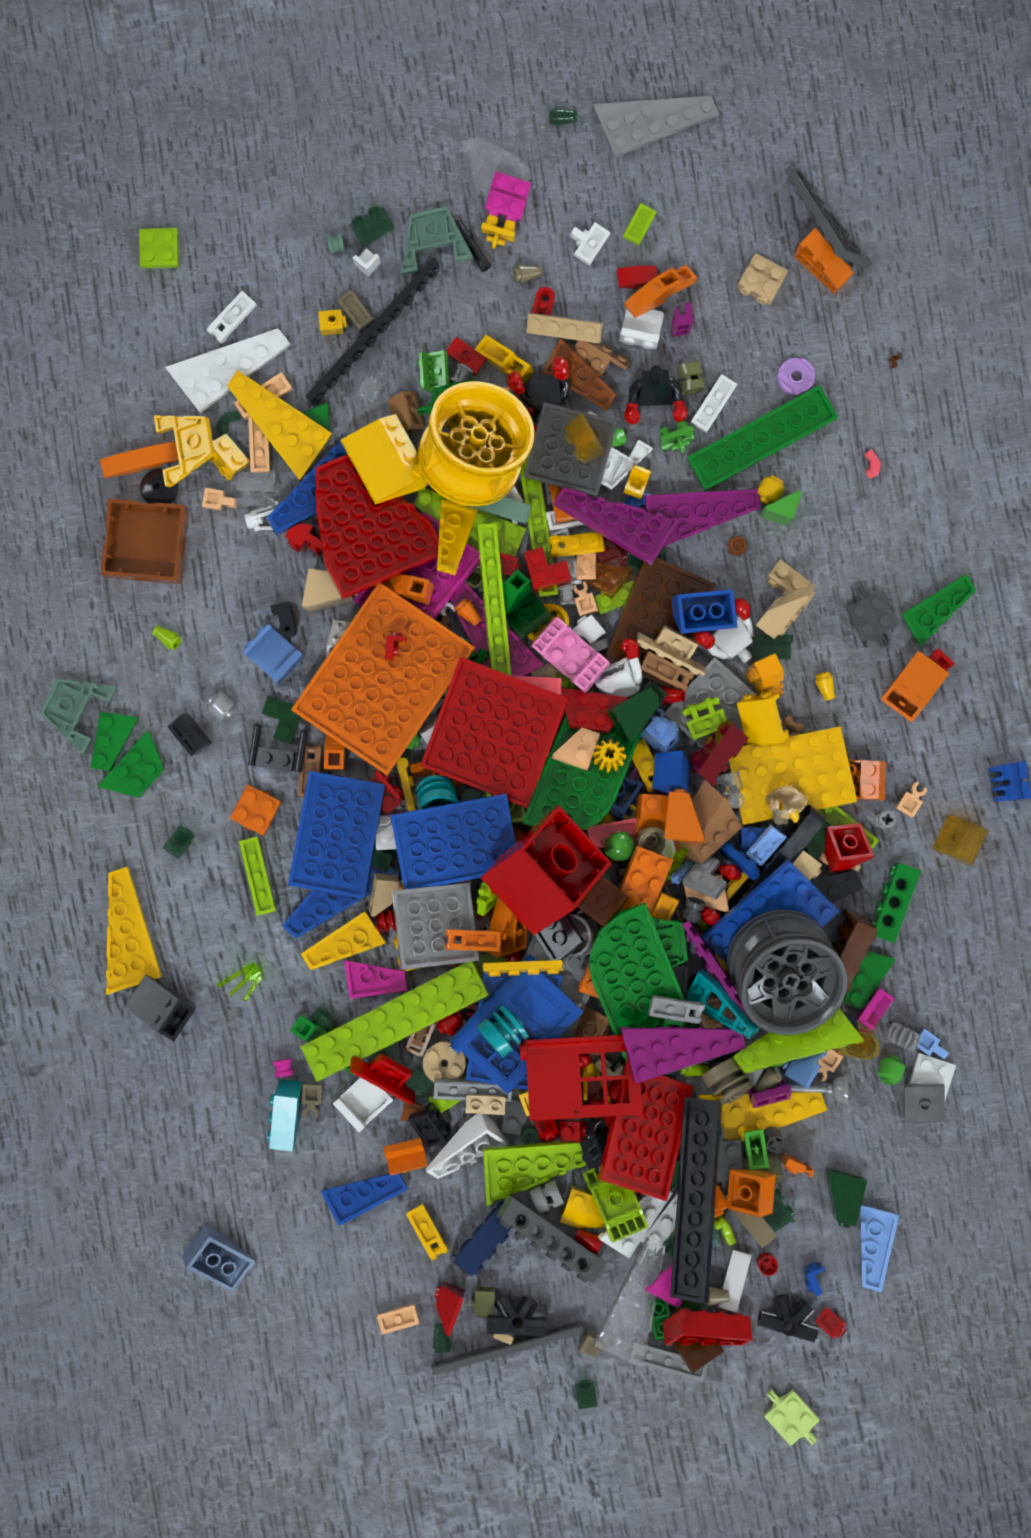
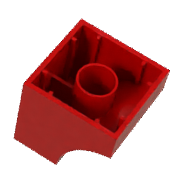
M559 805L547 813L519 841L501 854L480 878L512 911L517 920L535 935L573 911L612 863Z

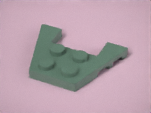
M447 206L410 214L406 236V250L403 254L404 262L403 266H401L402 275L419 272L418 252L453 245L457 263L474 260Z
M56 679L40 714L71 742L80 753L86 754L92 739L75 731L77 724L92 695L110 703L118 687Z

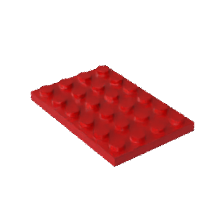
M625 1063L623 1075H627V1063ZM661 1075L640 1082L642 1115L612 1116L597 1180L655 1199L667 1201L682 1138L684 1097H691L693 1086ZM628 1079L621 1080L616 1104L630 1103Z

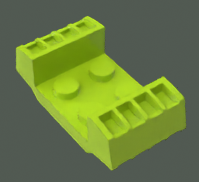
M595 1168L583 1173L584 1181L593 1196L611 1243L649 1227L634 1191L597 1180L599 1172Z

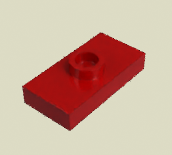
M458 337L453 340L446 350L449 357L459 364L461 363L469 367L475 376L487 361L484 356Z

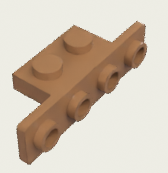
M577 340L573 349L600 377L603 376L610 361L624 370L629 369L631 366L627 357L621 354L617 355L612 352L613 349L605 344L601 345L599 343Z

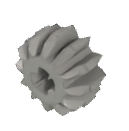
M897 1023L891 1024L886 1035L888 1041L909 1051H915L921 1038L917 1032Z

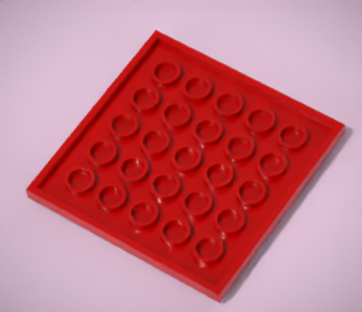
M460 657L420 766L492 795L506 793L508 801L528 808L569 698Z

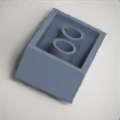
M206 1225L182 1255L187 1269L231 1292L236 1289L256 1262L254 1258L224 1235Z

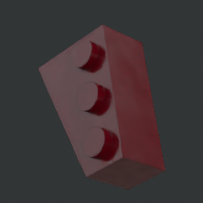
M727 719L726 722H722L718 726L717 732L713 736L705 740L704 746L700 751L698 750L692 755L690 764L715 787L718 783L715 779L719 773L727 770V762L732 756H737L749 737Z

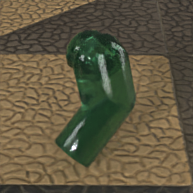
M238 410L223 414L216 424V429H218L220 434L228 433L227 426L230 422L240 420Z

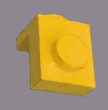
M633 465L623 493L641 499L651 471Z

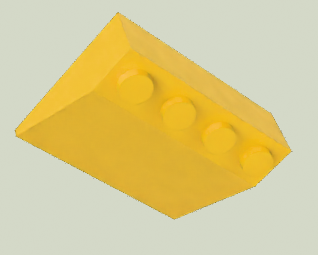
M396 414L380 418L341 439L343 447L375 504L425 489L427 481L423 477L418 464V453Z

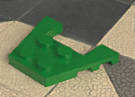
M652 917L671 967L674 968L687 961L683 922Z

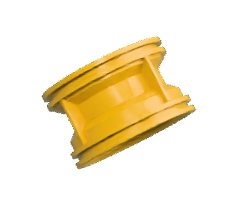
M471 381L459 383L448 388L434 403L428 427L425 429L418 447V464L423 477L438 494L461 505L485 506L501 500L514 487L521 466L526 461L533 446L534 426L530 414L513 394L490 383ZM448 427L450 434L443 432V430Z

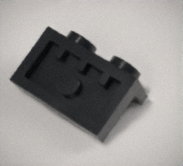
M433 1102L428 1103L426 1110L409 1115L408 1121L427 1148L447 1142L451 1132L450 1125L445 1121L440 1110Z

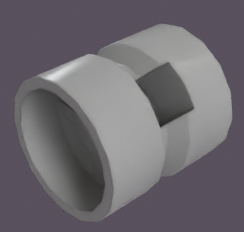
M555 1180L546 1183L544 1188L539 1186L530 1190L531 1197L539 1214L548 1211L550 1206L556 1208L564 1204Z

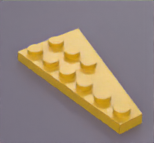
M237 370L227 384V387L301 482L332 437V433Z
M792 1092L788 1100L753 1109L748 1093H746L738 1100L722 1105L720 1127H724L725 1139H740L742 1142L745 1131L757 1129L765 1131L769 1127L781 1128L827 1111V1107L821 1093ZM698 1094L700 1099L718 1100L722 1097L720 1095L713 1098L712 1094Z

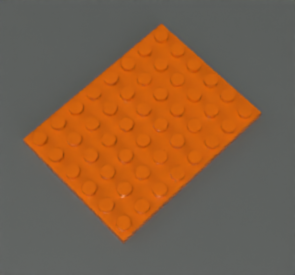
M380 583L376 585L291 710L388 776L450 686L459 658L464 657L468 659L475 647ZM391 633H402L403 637L407 638V642H395V645H398V656L394 657V661H386V635L391 636Z

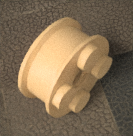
M450 1041L436 1042L424 1055L423 1069L426 1076L432 1082H434V1078L460 1079L466 1069V1056L462 1052L456 1053L450 1047L452 1044ZM442 1060H447L448 1065H443Z

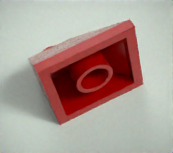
M861 823L826 827L825 857L831 872L848 870L874 857Z
M443 1281L441 1287L437 1286L434 1297L437 1298L436 1307L447 1336H450L464 1300L465 1289Z

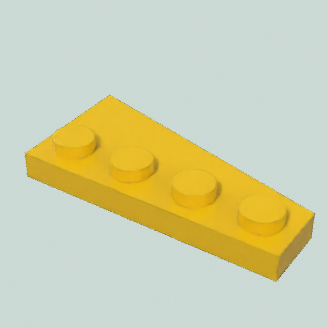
M441 499L438 571L456 575L478 513L477 509Z

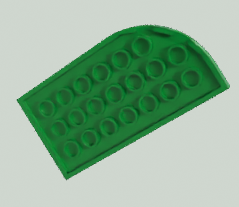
M565 715L522 824L533 828L547 813L559 805L582 831L599 823L614 805L643 729L636 739L628 744L623 743L615 726H613L608 734L600 733L597 745L601 746L602 740L608 744L609 739H612V744L619 741V747L625 748L623 754L626 755V759L622 760L624 765L622 767L618 766L617 771L611 768L610 772L607 773L606 767L600 770V764H594L596 758L592 756L589 768L586 771L552 759L553 753L579 731V729L569 727L567 716ZM607 753V754H606V757H608V756H609V758H612V757H613L612 754L609 755L610 753Z
M645 901L619 912L612 917L605 927L599 930L590 950L589 971L614 1035H622L620 1027H661L662 1018L649 1016L648 1014L652 995L685 999ZM684 1022L683 1027L696 1028L694 1023ZM668 1024L670 1027H676V1025ZM622 1052L626 1062V1052Z

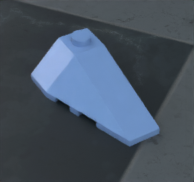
M827 1052L787 1061L781 1067L783 1069L782 1073L808 1089L820 1068V1065H818L819 1059L826 1056Z

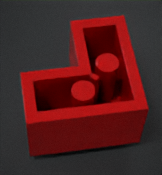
M543 547L524 552L534 592L571 583L567 561L547 565Z

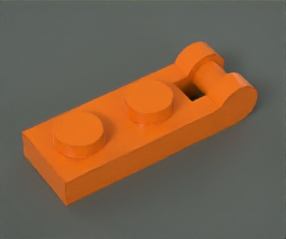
M446 930L445 936H447L445 950L500 952L501 932ZM455 936L460 937V944H455Z

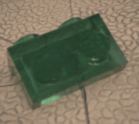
M375 205L369 208L367 214L356 216L351 220L352 223L348 225L362 248L395 229L382 206L378 207Z
M778 1188L774 1190L773 1212L764 1216L774 1232L789 1222H795L792 1217L795 1213L789 1204L785 1206L781 1201L784 1197Z

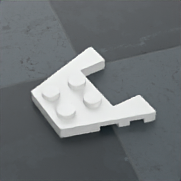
M636 440L629 456H626L611 447L601 485L612 490L628 474L633 465H637L653 448L640 440Z

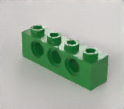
M895 863V865L890 867L888 884L885 883L882 889L883 898L876 905L875 912L877 914L875 920H871V923L878 929L877 938L895 943L921 873L920 870L902 863ZM898 879H902L904 882V886L900 890L896 887ZM891 897L897 899V905L893 908L889 904ZM889 915L891 922L885 926L882 921L883 917Z

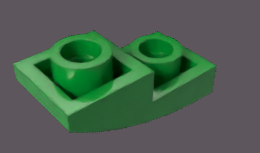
M661 1298L647 1300L655 1340L663 1339V1321L670 1317L668 1302Z

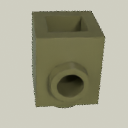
M476 1286L475 1296H471V1308H474V1315H478L479 1318H487V1315H494L495 1287Z

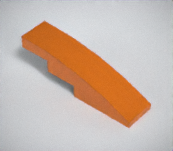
M176 441L123 452L102 458L99 462L105 479L139 473L145 469L161 467L162 464L179 462Z

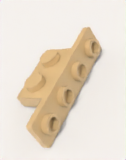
M664 625L656 640L638 632L636 636L637 642L642 648H649L655 651L658 656L671 659L675 665L684 666L695 675H705V666L690 659L698 646L695 640Z

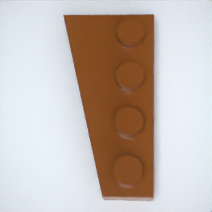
M560 338L542 372L546 375L553 374V360L556 357L565 358L569 365L570 389L608 411L617 393L563 338Z

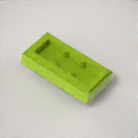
M640 203L622 238L640 246L657 211Z

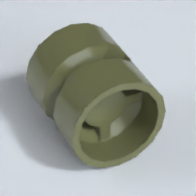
M689 362L676 368L678 379L682 380L680 383L682 395H693L706 390L704 378L701 377L703 372L700 362Z

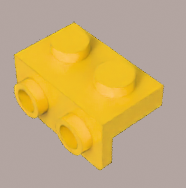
M227 434L213 441L215 455L209 461L219 469L220 474L225 476L228 481L232 480L237 472L249 466L250 460Z

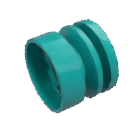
M434 775L424 778L415 789L418 809L458 802L455 785L446 776Z
M501 1005L498 1009L503 1014L502 1017L494 1011L492 1014L496 1020L495 1023L485 1018L476 1027L494 1050L504 1058L513 1051L509 1043L510 1040L520 1045L521 1042L516 1035L519 1034L523 1039H527L529 1036L517 1016Z

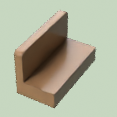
M401 391L388 399L391 415H397L405 432L425 428L422 415L418 416L417 408L420 406L416 391Z

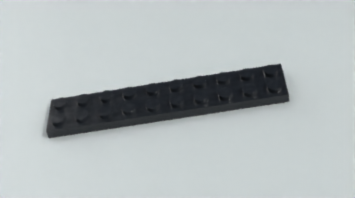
M684 1097L670 1297L708 1303L722 1104L717 1100Z

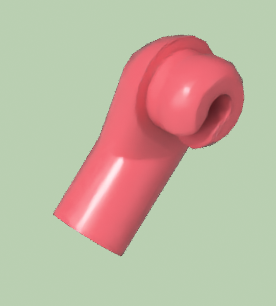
M870 450L864 454L870 463L869 469L865 473L868 478L872 479L874 476H878L881 462L874 451Z

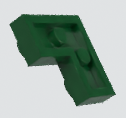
M267 696L261 714L279 720L273 738L292 744L302 717L291 710L294 704Z

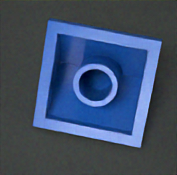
M683 750L655 754L653 789L669 793V791L674 792V789H684L686 793H689L691 764Z

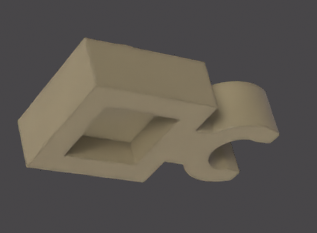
M303 1083L301 1104H307L303 1112L304 1118H307L309 1110L314 1111V1118L318 1117L319 1110L316 1105L322 1104L323 1084Z

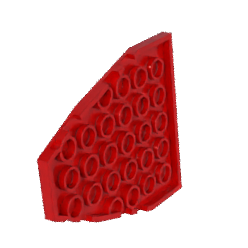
M348 454L316 467V515L324 564L342 600L438 558L439 537L429 519L416 511L415 506L412 503L409 504L402 496L375 504Z

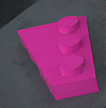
M344 960L350 999L408 990L406 975L403 970Z

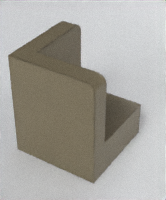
M586 1330L578 1345L579 1353L583 1354L585 1352L596 1358L600 1348L605 1346L604 1338Z

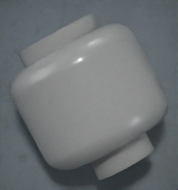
M214 692L205 703L207 704L206 710L218 720L224 717L228 719L235 711L233 709L234 701L224 692Z

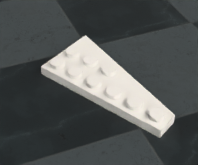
M275 329L165 368L197 410L202 413L230 392L227 384L237 370L247 377L251 376L288 348L290 343L279 329Z

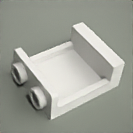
M359 1078L335 1100L333 1105L360 1132L395 1098L379 1087Z

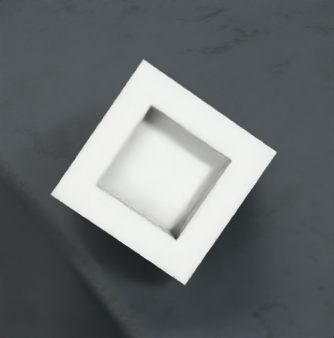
M367 248L359 257L356 255L353 257L354 265L368 277L381 264L380 256L378 254L373 255Z

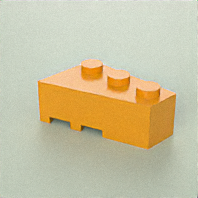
M776 653L753 663L747 668L748 673H746V677L750 684H754L758 695L771 691L772 694L779 693V696L783 694L781 689L783 688V683L780 682L784 680V670Z

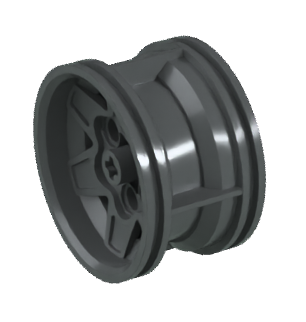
M785 909L762 913L744 924L735 934L729 945L726 958L729 977L747 1015L762 1029L781 1035L805 1033L829 1020L842 1004L847 990L845 966L822 927L810 916L795 910ZM808 948L816 952V954L809 956ZM755 969H757V978L753 979Z

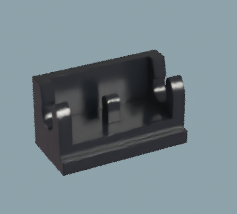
M189 713L181 714L167 726L190 756L199 754L204 747H208L212 743Z

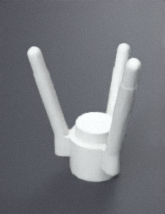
M278 501L245 514L248 529L254 528L255 532L273 530L271 526H261L260 524H263V517L273 512V510L263 511L278 505Z

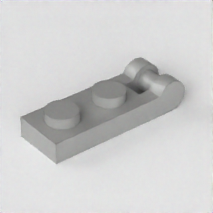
M652 995L648 1014L653 1017L701 1024V1014L706 1004L699 1001L692 1002ZM690 1009L694 1010V1013L691 1015L689 1014Z

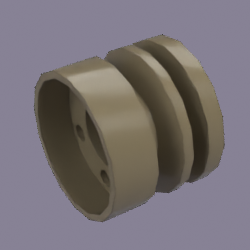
M733 1057L710 1069L701 1077L707 1088L717 1086L718 1089L712 1094V1097L716 1098L722 1095L717 1100L722 1105L738 1100L754 1086L751 1081L742 1084V1082L748 1079V1075L737 1076L741 1068Z

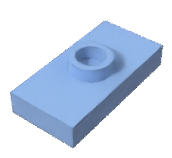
M770 824L747 850L746 855L762 866L787 837Z

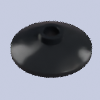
M155 469L143 477L140 484V492L148 504H170L177 496L178 483L173 487H166L163 469ZM161 484V488L156 490L155 485Z

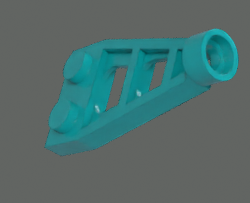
M704 969L698 972L686 994V1000L705 1003V1009L702 1013L751 1039L759 1027L747 1018L716 979ZM711 992L715 993L721 1000L722 1005L719 1009H715L707 1003ZM727 1007L737 1017L735 1021H732L723 1014Z

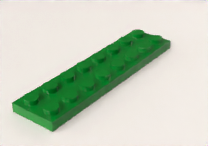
M819 385L688 456L687 461L704 491H707L838 419V416Z

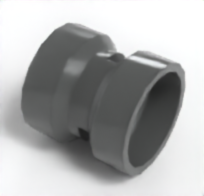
M687 897L685 902L687 907L682 911L681 917L687 921L698 923L701 919L700 913L704 910L706 903L696 897Z

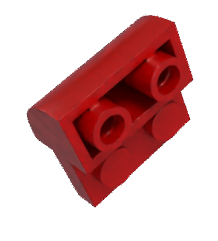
M309 524L295 525L284 536L288 541L287 544L290 545L289 547L298 553L300 550L306 553L307 549L310 548V551L318 556L323 554L321 540L315 537L317 532Z

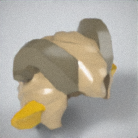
M781 779L779 780V787L766 796V802H770L769 809L772 812V818L779 825L787 824L790 818L794 823L798 822V813L808 803L804 794L795 789V787H792V785L788 786L787 782Z

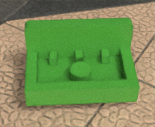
M447 351L418 352L419 358L417 363L420 369L419 384L421 389L432 393L434 387L450 384Z

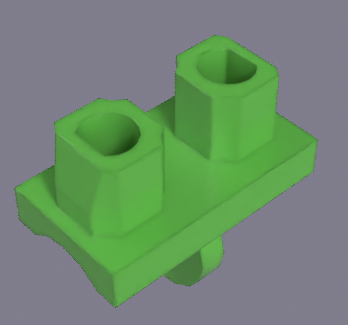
M684 420L676 424L677 431L671 432L669 427L661 428L660 445L662 451L671 448L672 451L679 449L680 453H684V446L690 445V441L695 440L693 426H689Z

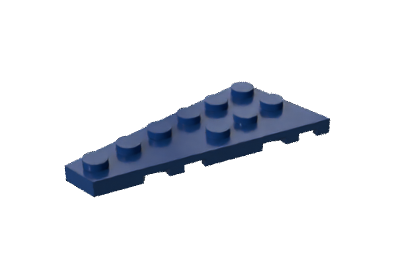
M341 441L330 450L324 459L310 471L302 482L291 491L288 497L267 517V521L276 536L316 515V467L347 454Z

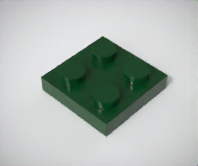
M534 592L526 596L506 616V620L521 640L552 618L550 612Z

